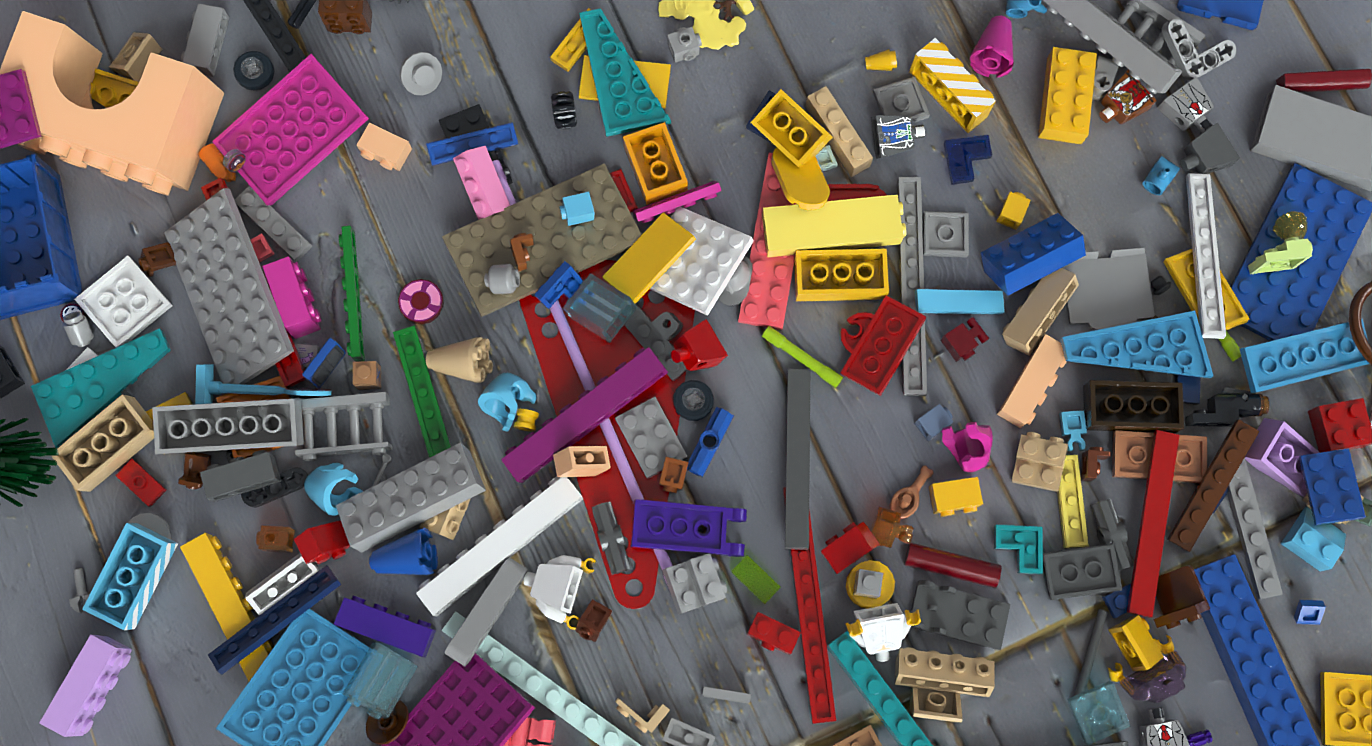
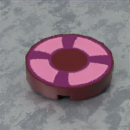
M418 279L411 281L403 287L399 294L398 305L401 313L407 320L416 324H426L438 318L444 305L442 292L436 284L429 280Z

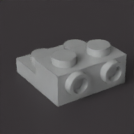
M710 553L662 570L678 615L726 598V584L723 580H719L717 574L719 565L715 558H711Z

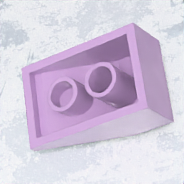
M1264 418L1257 429L1260 432L1247 452L1245 460L1262 473L1304 497L1307 490L1299 457L1320 452L1284 421Z

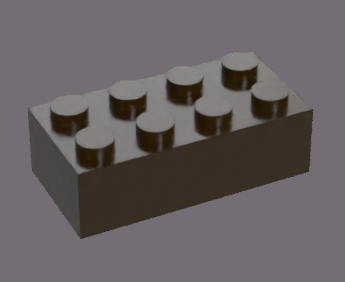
M1090 380L1083 385V403L1087 430L1154 432L1160 430L1177 433L1184 429L1183 383Z

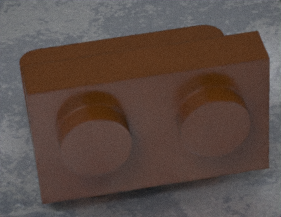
M1187 565L1158 577L1156 597L1163 615L1153 619L1157 628L1165 625L1167 629L1181 625L1180 620L1187 619L1188 622L1202 618L1200 613L1210 610V606L1192 566Z

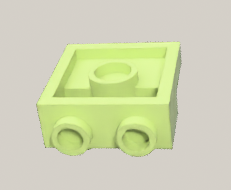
M1299 237L1287 238L1283 244L1276 246V248L1265 250L1263 255L1256 257L1255 261L1248 265L1250 274L1294 269L1312 256V244L1308 239L1299 240Z

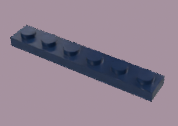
M328 565L209 653L208 656L216 670L223 675L339 587L341 583Z

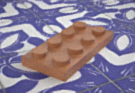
M1113 431L1112 477L1147 480L1154 433ZM1180 435L1173 481L1200 483L1207 471V437Z

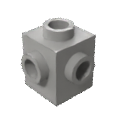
M682 27L674 33L667 35L668 46L675 63L682 60L690 61L699 55V46H702L699 34H695L692 27Z

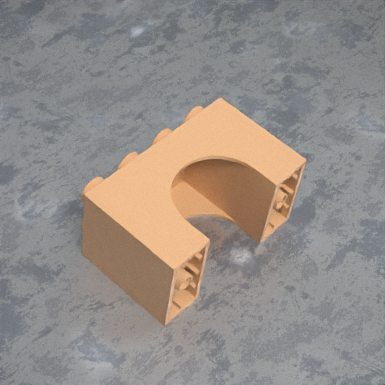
M22 11L1 65L0 75L18 69L26 72L42 137L18 143V146L41 155H45L46 152L58 155L60 160L86 169L87 165L100 169L102 174L123 182H128L130 178L143 183L142 187L169 196L172 186L188 191L200 161L198 153L207 142L224 92L196 67L151 52L140 82L132 94L112 107L94 109L90 94L91 82H93L95 68H98L103 53L65 24Z

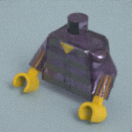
M1166 635L1167 644L1160 643L1162 647L1161 652L1168 655L1164 656L1152 668L1136 671L1124 677L1122 665L1116 662V671L1108 667L1109 678L1114 682H1120L1119 685L1131 698L1137 701L1146 700L1159 703L1172 695H1176L1185 688L1183 680L1186 678L1187 668L1178 652L1174 651V645L1170 636Z

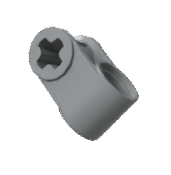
M1102 56L1096 57L1092 96L1094 100H1102L1113 85L1119 65L1114 63L1112 59Z

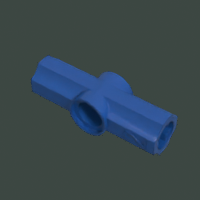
M715 408L688 461V471L703 478L734 415L722 408ZM706 437H713L716 444L713 447H706L703 444V440Z

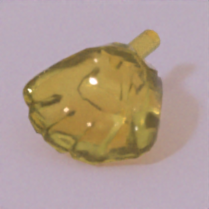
M1287 212L1276 220L1273 231L1283 240L1291 237H1299V240L1304 239L1308 227L1307 218L1302 212Z

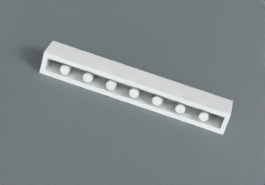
M556 476L548 483L550 487L543 492L541 490L537 491L530 497V503L525 507L523 505L517 507L512 512L513 516L507 521L503 519L493 527L494 531L488 536L484 534L475 541L476 546L471 550H463L456 556V562L451 566L449 564L444 565L438 570L437 573L439 575L432 581L429 578L419 586L420 590L416 594L433 616L437 617L501 566L508 557L511 558L583 500L582 495L567 477Z

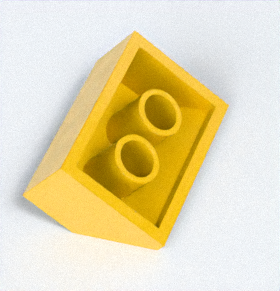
M782 89L750 122L799 168L816 156L833 138Z

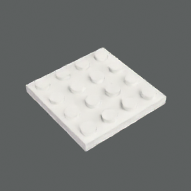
M677 207L670 218L693 234L696 240L654 283L650 290L708 316L754 240L749 235L685 208Z

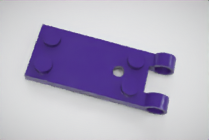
M635 499L631 547L744 557L745 544L726 543L727 520L731 522H746L747 510ZM700 525L706 527L705 534H701L698 532V527Z

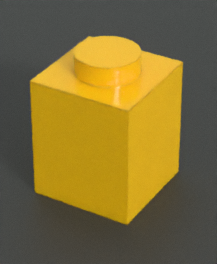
M1010 191L1005 198L996 222L1017 230L1023 221L1031 200L1027 199L1022 193Z

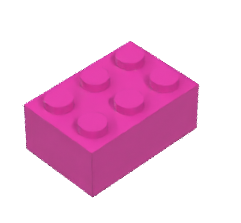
M288 256L264 265L263 269L285 329L295 339L321 330L319 322L322 321L320 313L312 304L315 299L312 291L305 284L308 280L303 268L300 269L298 262L294 263Z

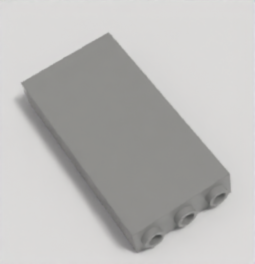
M1275 85L1267 93L1250 151L1290 165L1297 163L1314 173L1372 192V117Z

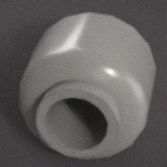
M511 264L492 265L484 276V282L493 294H511L520 285V274L518 269H515Z

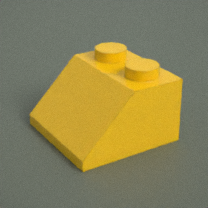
M1139 615L1131 616L1108 629L1132 671L1148 670L1164 658L1161 653L1162 647L1157 639L1152 638L1148 631L1150 627L1143 617Z

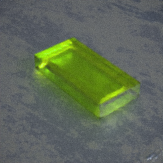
M748 555L731 571L764 605L781 588Z

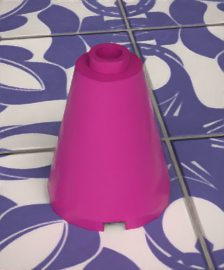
M1002 15L993 17L971 52L970 66L976 73L985 77H989L990 74H997V78L1008 75L1012 71L1014 64L1012 23L1007 17Z

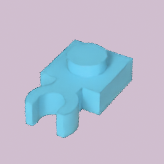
M1084 410L1059 413L1062 436H1069V440L1066 443L1068 444L1067 451L1073 450V442L1079 444L1080 451L1084 450L1086 444L1084 439L1081 438V435L1087 433Z

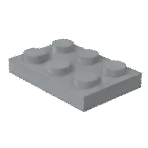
M656 397L615 417L647 479L662 472L666 457L677 460L688 458Z

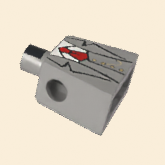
M1197 77L1164 99L1157 108L1182 131H1186L1195 125L1203 134L1213 126L1206 118V115L1209 114L1214 106Z
M1162 707L1148 709L1151 724L1139 726L1140 746H1190L1178 720L1166 721Z

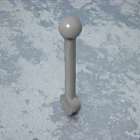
M389 454L382 456L383 463L372 487L379 483L386 465L392 461Z

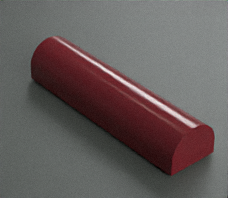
M1371 69L1285 73L1276 80V84L1296 92L1368 89L1372 82Z
M911 542L908 544L904 562L905 566L991 588L998 586L1002 566L999 564Z

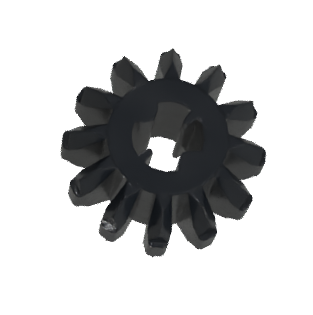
M560 91L552 94V110L557 129L575 127L577 119L573 94L570 91Z

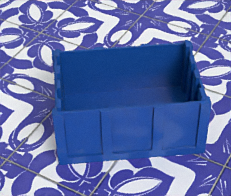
M36 154L27 155L24 159L0 164V320L75 301L74 299L83 291L60 175Z

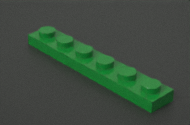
M341 226L342 234H339V244L343 248L344 255L340 256L342 269H345V277H342V286L347 294V299H344L343 303L345 312H348L345 329L346 333L350 334V342H347L348 356H351L355 362L365 361L356 238L351 226Z
M414 325L395 331L393 335L430 458L450 448L451 444L429 369L426 365L418 332Z

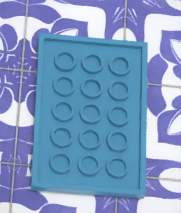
M308 609L289 625L216 727V730L241 746H324L384 656L311 609Z

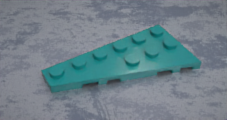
M601 8L580 12V20L606 137L646 129L664 122L665 124H671L668 114L665 113L646 79L627 53L622 41L620 42Z

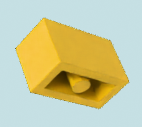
M978 477L933 483L929 486L933 513H940L941 517L955 515L954 511L963 510V513L976 512L977 507L983 505Z

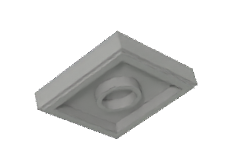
M915 76L873 90L882 115L911 117L912 123L927 119L930 116Z
M924 211L923 256L967 258L969 256V213Z

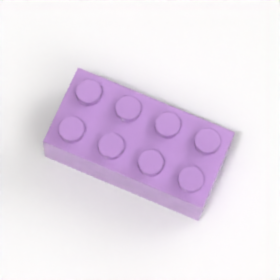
M90 634L39 723L64 737L83 736L93 725L92 719L96 712L103 708L108 691L115 687L120 670L129 663L132 649L108 636Z

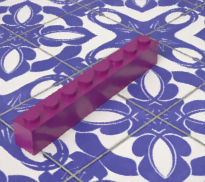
M649 347L638 350L633 355L634 359L617 366L616 372L610 377L605 376L596 383L597 387L592 391L587 390L578 397L579 400L576 403L563 407L560 410L561 414L555 419L550 418L541 425L542 429L525 436L524 442L521 445L508 449L505 452L506 456L501 460L515 480L519 483H524L554 460V454L574 445L666 375L668 371Z

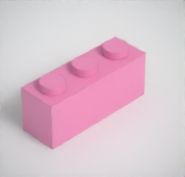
M486 146L467 150L453 158L478 220L504 211V208L510 206Z

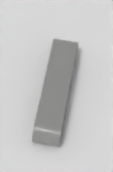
M508 557L449 643L444 654L466 666L523 582L525 574L529 569Z

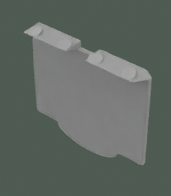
M1145 248L1111 250L1109 258L1097 259L1099 251L1086 252V256L1062 267L1076 274L1079 284L1067 302L1070 325L1088 323L1090 328L1100 330L1135 323L1137 319H1148L1155 316Z

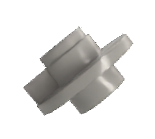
M419 51L412 53L404 60L399 76L402 85L407 91L414 95L423 96L431 93L438 87L442 78V68L435 56L428 52Z

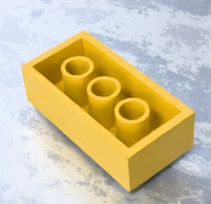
M1058 47L1052 48L1046 63L1038 138L1082 144L1089 135L1097 53Z
M887 249L801 250L795 253L796 301L883 300L889 293Z

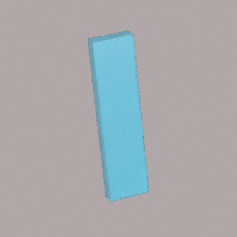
M915 290L916 311L919 313H1005L1003 291Z

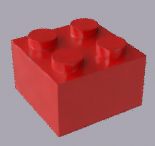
M1363 398L1321 405L1308 411L1320 453L1348 448L1349 450L1372 444V427Z

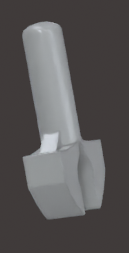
M76 568L73 572L77 594L74 598L69 599L70 606L76 612L83 613L81 602L83 599L87 601L90 593L86 589L83 569Z

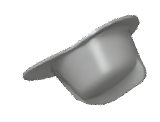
M744 256L718 299L723 304L729 306L737 305L747 296L752 275V263L749 258Z

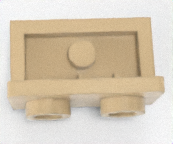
M470 499L422 522L420 528H427L430 532L454 540Z

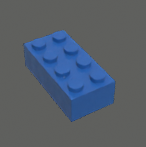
M1059 213L980 252L984 272L1007 295L1086 256L1083 234Z

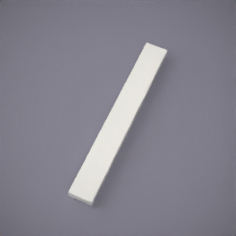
M1188 173L1186 176L1200 330L1203 338L1224 339L1226 337L1211 178L1210 174Z

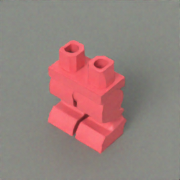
M527 717L504 746H552L548 744L533 745L528 740L537 739L541 742L553 743L556 720L538 721L536 718Z

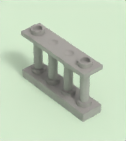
M1123 0L1122 2L1126 8L1117 19L1121 24L1124 25L1133 12L1144 18L1134 32L1139 38H1142L1151 24L1162 29L1166 22L1173 19H1179L1184 23L1195 48L1205 36V34L1153 0ZM1175 27L1171 29L1172 33L1176 31ZM1162 32L1151 46L1157 52L1166 42ZM1180 44L1179 52L1183 55L1186 47ZM1171 56L1168 61L1176 65L1173 56Z
M386 392L301 399L305 449L295 450V455L303 458V461H315L317 457L365 452H372V455L386 454L387 450H393L389 442H383L382 409H384V406L390 405V396ZM370 407L373 416L374 443L360 444L359 411H361V408ZM347 409L350 417L351 445L337 446L336 413H338V410ZM324 411L327 420L328 447L314 448L313 415H315V412Z

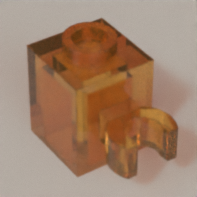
M880 506L870 530L879 542V546L891 548L895 537L904 543H910L914 528L909 525H900L901 513Z

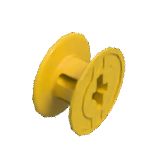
M868 560L859 563L850 571L845 587L852 602L861 608L867 609L882 606L889 601L894 593L895 581L892 572L886 565L879 561ZM863 569L883 573L879 598L853 595L857 570Z

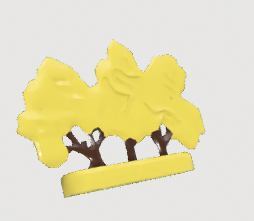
M662 0L659 2L658 11L659 17L674 16L675 19L684 20L688 16H692L694 18L692 28L695 34H699L702 46L699 47L719 50L725 45L729 47L738 45L739 35L746 28L744 19L731 15V5L735 4L744 15L754 11V7L750 0H725L724 2L715 0ZM715 4L721 5L719 8L714 7ZM723 7H726L723 10L726 15L723 20H720L718 17L719 12ZM730 16L731 22L728 23L726 21L727 18Z

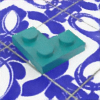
M995 525L994 549L1017 550V573L1043 574V527Z

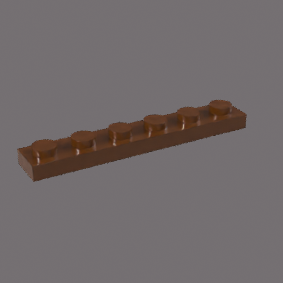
M1241 420L1234 422L1170 533L1168 541L1188 552L1192 550L1260 431Z

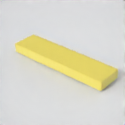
M1066 455L1059 491L1057 492L1063 547H1088L1078 455Z

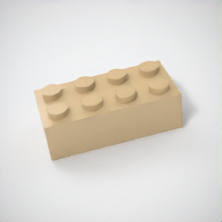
M122 394L57 448L58 456L51 457L57 461V465L77 491L91 492L154 439L153 420L135 397Z

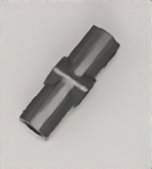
M1111 499L1090 505L1098 526L1097 537L1100 544L1114 543L1118 569L1122 570L1134 566L1126 543L1128 540L1127 532L1123 524L1118 521Z
M604 502L592 507L599 530L597 531L602 550L605 551L611 574H619L630 570L629 559L624 548V538L620 525L617 524L611 502Z

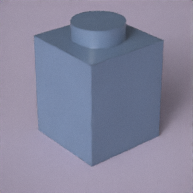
M938 404L920 417L914 424L929 442L940 434L943 428L949 427L953 423V416L946 407Z

